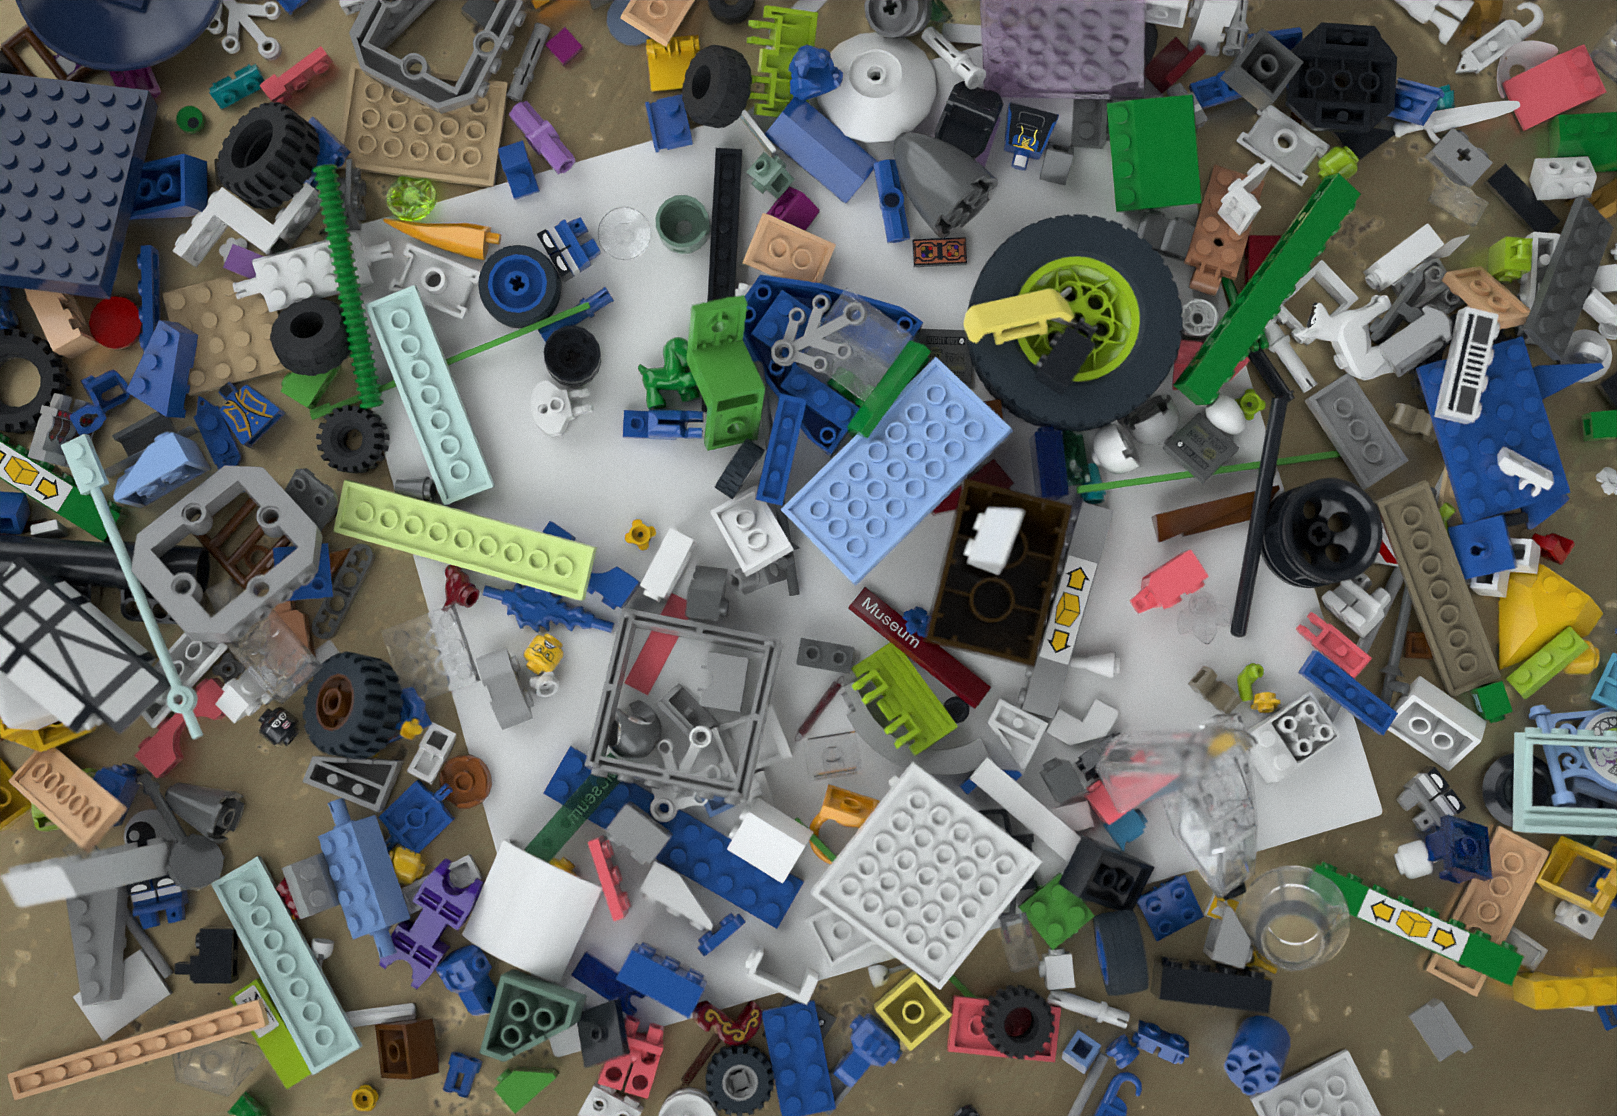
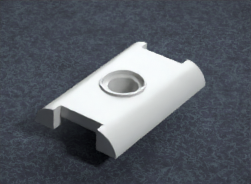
M1272 105L1262 112L1258 110L1256 114L1260 117L1248 134L1243 131L1236 142L1265 162L1269 159L1273 163L1272 167L1302 186L1308 178L1304 174L1316 155L1321 158L1330 145ZM1283 138L1287 140L1289 148L1280 147L1278 139Z
M407 244L403 255L408 257L409 260L400 281L393 279L388 290L398 292L416 285L425 305L464 319L469 311L464 306L473 284L478 285L480 272ZM435 275L441 276V282L438 286H429L431 277Z

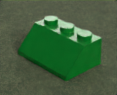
M1617 112L1557 115L1547 123L1550 158L1589 157L1595 173L1617 172Z

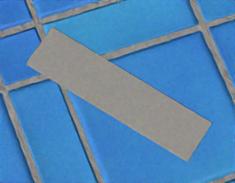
M188 426L176 432V434L188 438L199 431L192 426ZM146 448L104 469L106 477L110 478L135 465Z

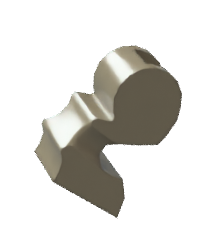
M1396 403L1393 416L1389 421L1390 426L1407 434L1421 433L1423 434L1422 439L1431 444L1437 441L1429 413L1407 404Z
M1203 666L1188 685L1195 692L1200 693L1204 700L1210 702L1219 712L1228 717L1237 705L1242 702V699L1228 685L1216 680L1217 674L1212 668Z

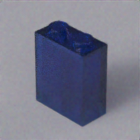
M1053 426L1038 428V431L1029 439L1035 495L1054 501L1063 500L1069 495L1062 432L1061 430L1054 431Z

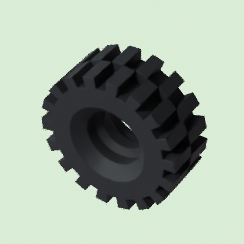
M349 405L333 409L334 414L327 413L324 416L327 422H320L318 427L323 429L322 434H316V439L321 440V444L317 445L318 451H324L321 458L323 461H329L328 466L336 468L337 471L358 474V472H369L368 468L375 469L378 466L376 461L384 460L385 456L381 453L382 451H388L389 446L384 445L385 440H390L389 434L384 433L383 430L388 428L386 423L380 422L382 418L378 414H373L374 411ZM353 429L360 431L362 434V444L357 450H351L346 445V436Z

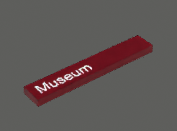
M866 587L863 588L848 607L850 611L972 708L975 709L991 689V686L938 645L922 642L923 637L918 636L917 631L912 635L906 632L907 627L905 624L908 621L903 619V616Z

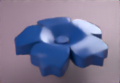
M918 606L914 610L905 611L903 619L908 621L905 624L907 627L906 632L912 635L917 631L918 636L924 637L928 616H926L927 611Z

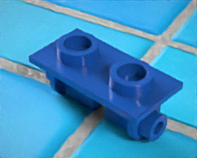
M1139 1019L1138 1033L1135 1032L1131 1039V1042L1135 1043L1137 1048L1153 1054L1158 1046L1160 1047L1158 1057L1175 1065L1177 1063L1182 1064L1185 1057H1189V1041L1185 1040L1184 1037L1175 1033L1171 1034L1162 1030L1154 1023H1146Z

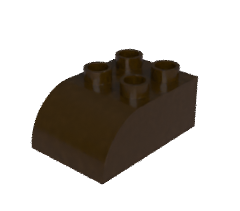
M965 479L949 530L922 642L1027 668L1034 667L1073 505ZM987 508L1020 510L1023 512V515L999 574L997 575L968 564L969 556L964 555L969 540H976L979 530L974 529L979 513L985 515Z

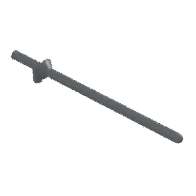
M755 361L754 365L765 386L761 423L765 448L767 450L773 423L763 363ZM784 498L782 506L775 504L777 522L794 550L800 549L799 546L791 541L788 517L781 511L786 505ZM791 551L784 555L778 563L781 568L785 569L789 596L799 595L800 592L794 554Z
M1430 487L1434 499L1436 500L1437 490L1433 487ZM1406 585L1388 665L1379 670L1386 673L1380 699L1388 706L1391 704L1393 691L1407 694L1410 689L1408 683L1396 681L1397 675L1405 677L1399 669V663L1413 604Z

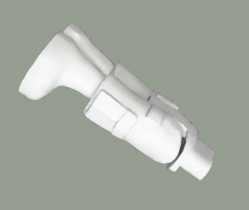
M1394 0L1408 10V13L1423 24L1429 20L1433 22L1440 30L1439 41L1445 45L1474 4L1472 0ZM1441 6L1449 11L1455 19L1440 13L1435 7Z

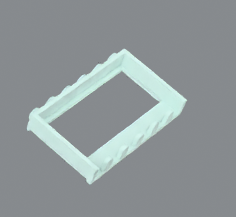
M1525 727V733L1514 732L1513 831L1617 836V809L1532 806L1533 744L1617 748V731H1603V736H1594V730L1577 729V735L1568 734V729L1551 728V734L1542 733V728Z

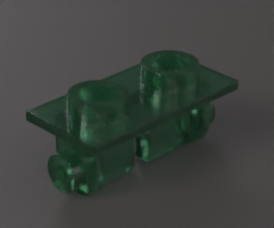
M1064 430L1060 439H1056L1064 488L1089 483L1091 479L1083 434L1076 435L1071 430Z

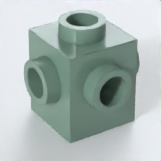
M765 152L760 155L747 171L754 179L751 184L763 194L767 191L777 200L795 180L785 169L787 164L777 155L771 158Z

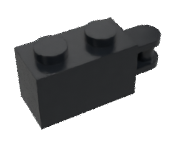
M1084 317L1080 319L1074 330L1067 327L1063 334L1057 332L1049 344L1053 348L1049 356L1043 353L1035 366L1039 371L1034 378L1061 396L1095 346V343L1090 341L1098 326H1091L1085 322L1086 318ZM1079 330L1080 332H1082L1083 334H1085L1087 337L1082 336V335L1079 334L1077 331Z

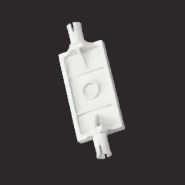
M357 231L350 233L351 237L348 238L353 244L350 248L354 250L352 258L356 259L354 267L358 269L355 273L359 275L357 283L361 284L360 288L373 285L374 281L369 266H371L372 262L394 257L393 250L390 247L391 243L386 241L366 247V245H362ZM323 240L253 259L252 264L256 277L233 283L234 292H237V299L261 293L264 295L269 312L288 308L289 305L294 302H300L302 299L325 298L340 294V291L336 290V287H339L338 283H335L334 280L337 279L336 274H333L335 266L331 265V262H334L333 257L331 258L329 255L332 253L331 249H328L330 241Z

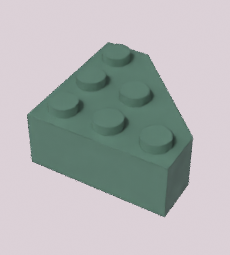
M514 969L502 974L479 1053L505 1062L561 1033L580 1021L587 995Z

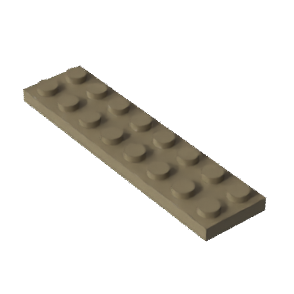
M1421 481L1374 501L1447 695L1455 697L1501 678L1428 481Z

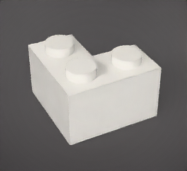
M1510 538L1517 568L1471 578L1470 588L1478 595L1506 598L1510 572L1537 574L1541 547L1533 539Z

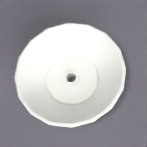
M877 32L862 33L839 43L830 53L834 67L843 72V80L839 88L818 96L817 103L824 116L838 127L845 136L867 143L893 141L903 132L907 134L914 131L929 115L937 93L935 70L925 52L907 38L886 37L879 35ZM874 76L880 77V79L877 81H874L871 78Z

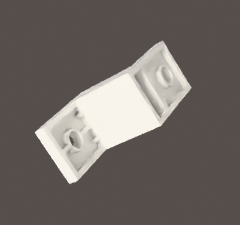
M305 183L299 192L297 191L293 194L294 197L287 208L284 207L278 212L275 218L276 222L273 225L221 187L219 191H215L210 196L204 211L199 212L193 218L192 226L187 233H183L178 237L173 252L197 268L228 226L267 255L289 250L322 208L319 205L322 202L321 198H318L320 193L308 183Z

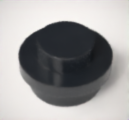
M958 696L950 697L943 705L955 723L965 721L970 712L969 705Z

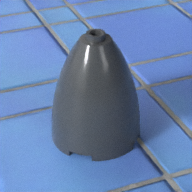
M903 132L894 141L895 163L905 191L920 216L940 238L948 237L950 234L949 230L958 226L963 228L990 200L987 196L991 187L994 189L998 185V180L978 161L945 141L915 132L907 134Z

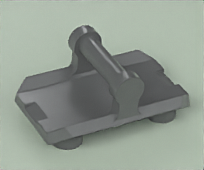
M1417 269L1414 274L1409 272L1401 282L1403 291L1384 318L1380 319L1377 317L1370 326L1369 331L1372 332L1370 338L1376 345H1381L1390 339L1402 321L1410 325L1423 316L1419 308L1413 307L1426 288L1425 277L1420 270Z
M296 469L284 491L316 524L321 532L328 522L333 521L337 516L338 509L336 505L338 504V496L334 489L327 484H323L309 469Z

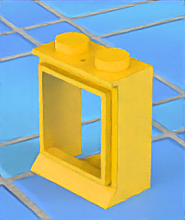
M1561 836L1559 841L1552 847L1551 854L1545 865L1542 866L1535 882L1547 893L1556 895L1603 918L1617 894V859ZM1577 855L1611 870L1606 879L1600 878L1597 881L1596 887L1599 891L1593 902L1559 887Z

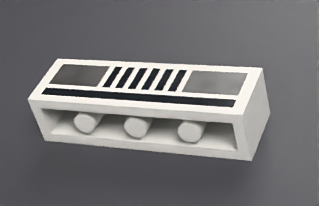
M1469 307L1458 311L1434 417L1463 424L1475 422V419L1479 417L1482 409V404L1479 403L1481 392L1485 391L1488 377L1485 376L1487 365L1491 364L1494 356V350L1491 349L1492 342L1497 337L1500 329V323H1497L1499 314Z

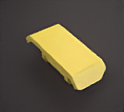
M1046 289L974 305L966 312L963 326L970 341L977 343L984 334L993 332L995 344L999 345L1005 341L1022 337L1047 334L1046 320L1061 317L1070 322L1074 318V314L1068 302L1059 292L1054 289Z

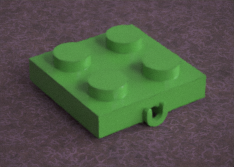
M1058 873L1045 885L1040 884L1037 889L1033 890L1034 893L1018 906L1052 950L1067 938H1072L1083 925L1094 917V914L1081 898H1078L1058 884L1062 877L1061 873Z

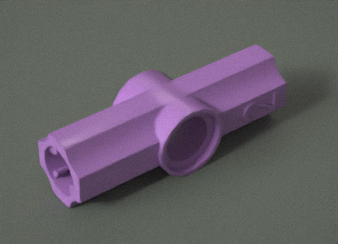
M528 101L517 103L509 113L512 121L525 134V138L532 149L538 155L541 154L557 174L566 173L576 162L573 154L560 141V137L547 120L544 121Z

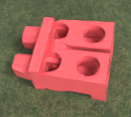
M626 1015L624 1022L630 1054L603 1063L598 1074V1084L621 1091L625 1081L624 1092L648 1099L663 1051L664 1027L650 1023L647 1034L637 1032L640 1020ZM630 1063H631L632 1065H631L630 1071H629V1073H628V1075H627V1072H628V1069H629V1066H630Z

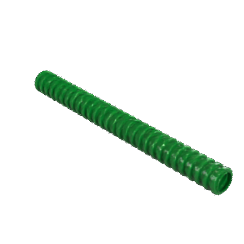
M334 164L320 165L312 170L317 176L314 177V180L318 181L316 189L320 191L318 198H321L322 202L319 205L323 207L321 215L325 216L323 224H326L327 228L324 230L328 232L326 240L330 241L328 249H331L332 253L329 255L331 258L333 257L334 261L331 262V265L335 266L333 274H336L337 279L334 280L339 286L336 287V290L340 291L338 299L342 301L340 308H343L344 312L341 315L345 316L343 323L347 326L346 333L349 336L347 341H350L348 350L352 351L350 358H353L354 362L351 365L355 366L353 375L357 376L355 383H358L359 387L356 390L360 391L358 399L362 401L360 408L378 407L384 404V400L380 399L382 392H379L378 388L381 385L380 383L377 384L379 375L375 374L377 367H374L373 363L376 360L372 359L374 351L370 349L372 342H369L368 339L371 335L367 334L369 326L365 323L367 321V317H364L366 309L362 308L364 300H361L360 296L363 294L359 292L361 284L357 283L359 275L355 273L358 270L357 267H354L356 259L352 258L354 250L350 248L353 244L348 238L351 237V234L347 233L349 225L345 223L348 220L347 216H344L346 208L342 207L344 199H341L340 195L343 193L339 191L341 183L337 182L339 174L335 172L338 168Z

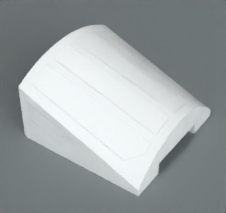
M509 837L503 840L462 936L509 964L537 976L560 982L604 892L601 883L596 885L574 876L514 846V838Z

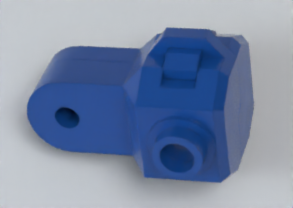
M469 945L451 952L435 969L447 990L459 995L471 1015L482 1016L491 1013L497 989L488 975L492 967L481 948L476 945Z
M858 1014L851 1022L849 1027L852 1029L850 1039L853 1047L833 1072L849 1088L859 1080L871 1065L884 1067L889 1061L894 1064L903 1054V1050L900 1049V1038L872 1014H866L865 1016Z

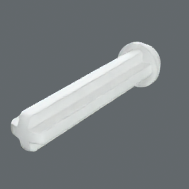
M414 1003L349 1011L345 1012L352 1027L415 1019L417 1011Z

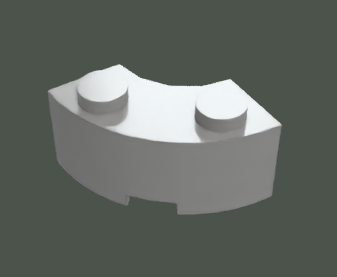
M507 647L476 658L483 685H487L492 699L490 704L502 730L533 719L531 707L534 706V702L530 692H525L518 675L521 667L515 655L511 657Z

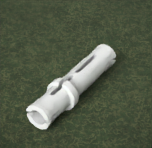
M1059 989L1050 990L1047 999L1048 1004L1095 1018L1096 1022L1102 1023L1104 1021L1126 1029V1021H1129L1130 1012L1108 1006L1107 1002L1101 1001V1003Z

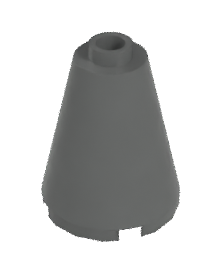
M178 782L167 789L164 797L174 813L210 841L218 844L228 839L225 835L229 830L233 832L236 830L244 811V803L240 802V798H243V795L231 790Z

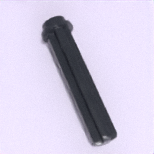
M1259 346L1258 351L1252 352L1250 350L1248 357L1275 398L1288 400V402L1295 398L1292 394L1294 390H1289L1263 349Z

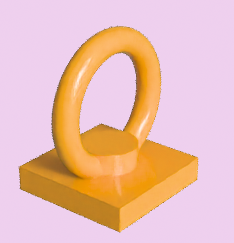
M828 784L821 811L814 817L809 829L819 838L820 828L828 819H833L843 826L860 828L879 805L880 801ZM809 840L816 856L831 865L833 862Z

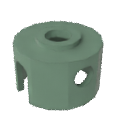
M675 195L665 200L659 207L655 217L656 229L663 245L670 251L678 254H691L699 250L707 242L710 234L709 216L704 205L696 198L688 195ZM679 222H689L692 226L691 232L687 235H680L676 230Z

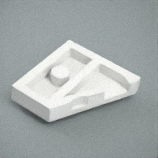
M1001 699L998 700L987 722L1019 767L1025 770L1048 723Z

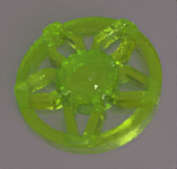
M400 176L389 188L386 200L394 216L405 221H415L427 216L433 210L437 201V193L428 178ZM405 183L408 185V188L406 189L403 188V184ZM428 188L431 189V198L425 194ZM393 206H402V213L398 212ZM416 208H424L422 211L413 214Z

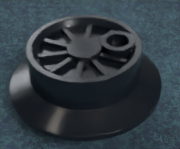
M1514 753L1504 755L1493 762L1486 771L1482 783V797L1487 810L1497 821L1509 827H1513ZM1533 755L1532 806L1554 807L1551 796L1556 794L1549 767L1543 760Z

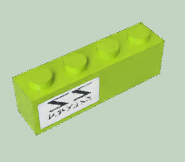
M261 977L228 997L233 1006L262 998L270 1024L250 1032L286 1089H289L311 1074Z

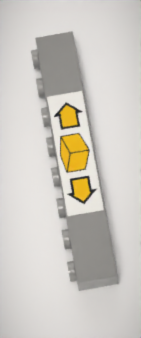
M1081 502L1078 507L1074 506L1070 522L1073 523L1071 533L1066 532L1063 548L1066 551L1064 558L1059 560L1056 573L1059 575L1056 585H1053L1050 598L1051 603L1049 610H1047L1034 667L1026 668L1025 677L1029 679L1026 688L1022 687L1018 696L1017 703L1021 704V710L1051 719L1055 717L1113 516V510Z

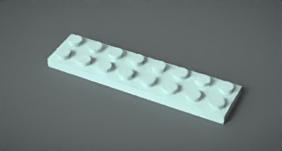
M413 285L365 304L443 505H449L495 487L418 287Z
M255 857L211 883L312 1075L319 1073L363 1046L297 922L292 919V913L287 908L284 898L276 890L277 885L262 857Z

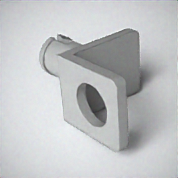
M781 558L772 562L777 567V576L771 573L770 564L746 577L740 567L735 570L734 574L729 576L728 583L730 588L735 591L741 589L745 595L765 586L786 580L785 569L781 568L778 563Z

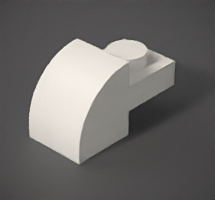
M432 722V725L429 726L419 744L420 748L407 772L432 785L443 763L449 757L457 735Z

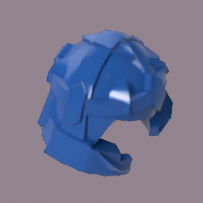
M805 45L800 47L795 53L788 67L792 76L790 80V94L798 97L800 101L821 96L841 86L843 72L834 67L828 50Z

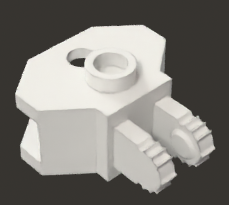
M548 380L537 382L530 396L535 424L552 438L563 436L570 420L575 419V416L594 411V406L589 404L573 408L571 401L591 395L590 389L586 388L568 392L567 390L561 391ZM548 407V411L543 414L542 409Z

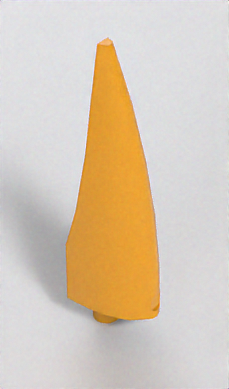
M390 218L383 219V222L419 241L470 258L485 260L489 243L497 245L501 243V234L491 233V227L471 223L434 224Z

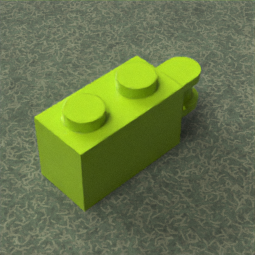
M1504 237L1489 247L1488 273L1501 284H1511L1514 280L1520 279L1521 276L1531 271L1533 238Z

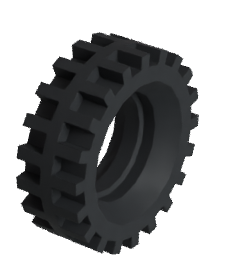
M13 329V331L0 330V367L12 359H27L31 361L40 374V388L34 399L20 407H10L0 400V430L8 433L25 434V431L35 432L39 418L42 415L40 413L42 405L50 407L54 393L70 397L69 394H66V387L72 386V379L67 378L66 371H69L70 368L68 364L62 361L63 355L52 351L48 341L19 329Z

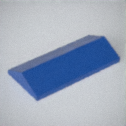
M794 97L765 133L769 141L845 204L874 170L873 163L878 162L851 138L845 136L838 127L806 100L800 101L798 97Z

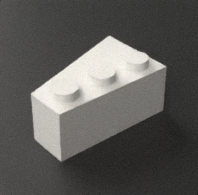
M1238 0L1190 1L1187 17L1191 18L1187 48L1191 51L1199 44L1206 51L1203 55L1218 57L1220 42H1224L1225 34L1222 33L1223 27L1230 26Z

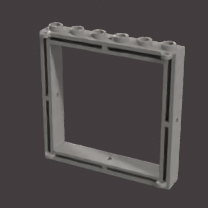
M623 607L585 766L592 770V775L607 778L608 774L618 775L617 780L627 783H634V779L645 781L644 786L660 789L661 785L671 786L670 791L680 794H687V790L698 792L697 797L713 800L714 796L725 798L724 802L740 806L741 801L748 803L783 647L781 639ZM636 628L764 653L735 784L606 757Z

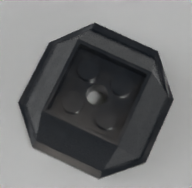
M1321 22L1290 50L1303 63L1287 84L1285 105L1312 130L1367 134L1394 111L1397 56L1381 37L1380 32L1375 26ZM1335 78L1342 79L1345 82V87L1337 86Z

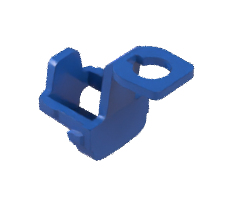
M114 369L98 377L90 375L81 380L88 397L94 405H86L70 415V420L80 436L99 429L107 418L105 412L119 404H123L131 395L126 392L127 382ZM116 385L120 386L123 391L121 395L109 401L102 398V394ZM97 413L98 416L94 418L90 426L83 427L80 425V418L84 414L94 415Z

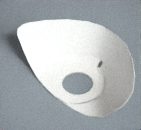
M1533 40L1521 41L1509 47L1500 58L1497 69V86L1501 98L1503 99L1507 96L1502 83L1511 79L1509 71L1513 65H1521L1527 71L1551 59L1558 53L1559 49L1552 44Z

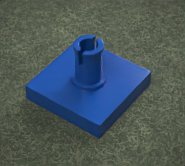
M1504 514L1448 527L1452 547L1464 579L1517 568Z

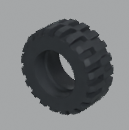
M279 102L260 104L259 108L254 107L249 110V113L246 116L243 115L238 120L237 125L230 129V134L224 139L222 143L223 148L218 154L217 170L223 186L256 209H272V207L281 206L284 201L292 199L294 197L293 194L297 191L299 192L304 187V182L310 179L311 171L318 162L316 157L320 154V141L313 125L287 105Z

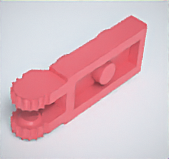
M1310 612L1307 615L1309 621L1323 631L1316 637L1307 627L1299 624L1296 628L1297 632L1311 642V645L1355 679L1372 658L1333 625L1327 624L1316 614Z

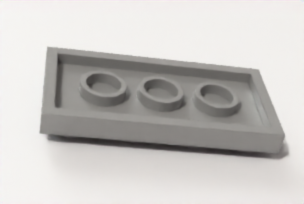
M1348 373L1304 400L1363 490L1409 461L1354 377Z

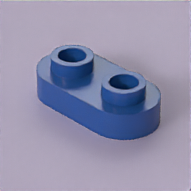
M732 913L728 914L719 922L722 926L715 933L709 930L698 939L700 945L697 949L703 956H706L737 931L746 921L739 913L735 916Z

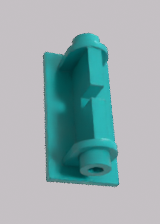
M249 63L246 67L234 72L235 79L232 80L230 76H227L217 82H213V86L209 88V93L222 110L260 90V84L265 79L260 74L261 71L256 63L253 65Z

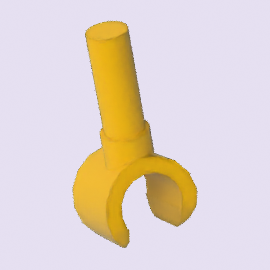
M1254 951L1252 953L1254 960L1251 963H1245L1246 966L1255 965L1273 974H1276L1278 970L1276 967L1257 958Z

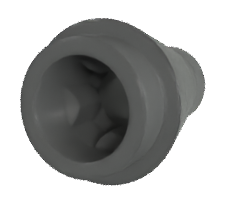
M428 476L405 480L397 479L395 483V493L423 501H434L437 494L434 480Z

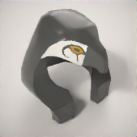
M637 700L629 704L634 715L644 718L647 722L633 718L619 708L616 710L619 729L617 721L614 719L608 746L620 757L642 758L648 756L655 749L661 737L662 726L657 714L648 704Z

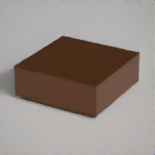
M1406 631L1403 658L1433 659L1424 632Z

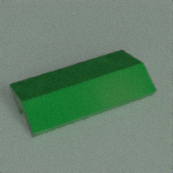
M913 341L908 342L847 425V430L852 439L856 435L868 438L903 389L922 371L930 360L927 356L931 352L925 345Z

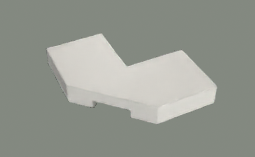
M1094 699L1083 721L1058 709L1045 732L1069 746L1107 736L1120 712L1098 699Z

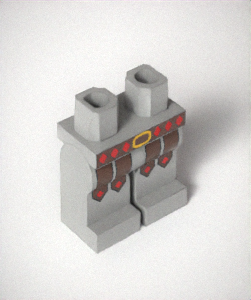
M54 393L50 407L43 405L41 407L40 413L42 415L39 418L28 457L70 468L61 445L80 436L70 420V415L86 405L94 404L76 399L71 413L69 408L72 397ZM84 414L80 418V425L83 427L90 426L94 421L91 418L92 414ZM94 431L87 434L90 436L91 440L93 438Z

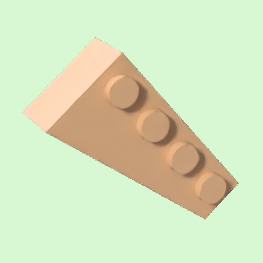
M24 289L27 295L26 298L39 320L52 351L73 359L99 344L91 334L90 326L73 295Z

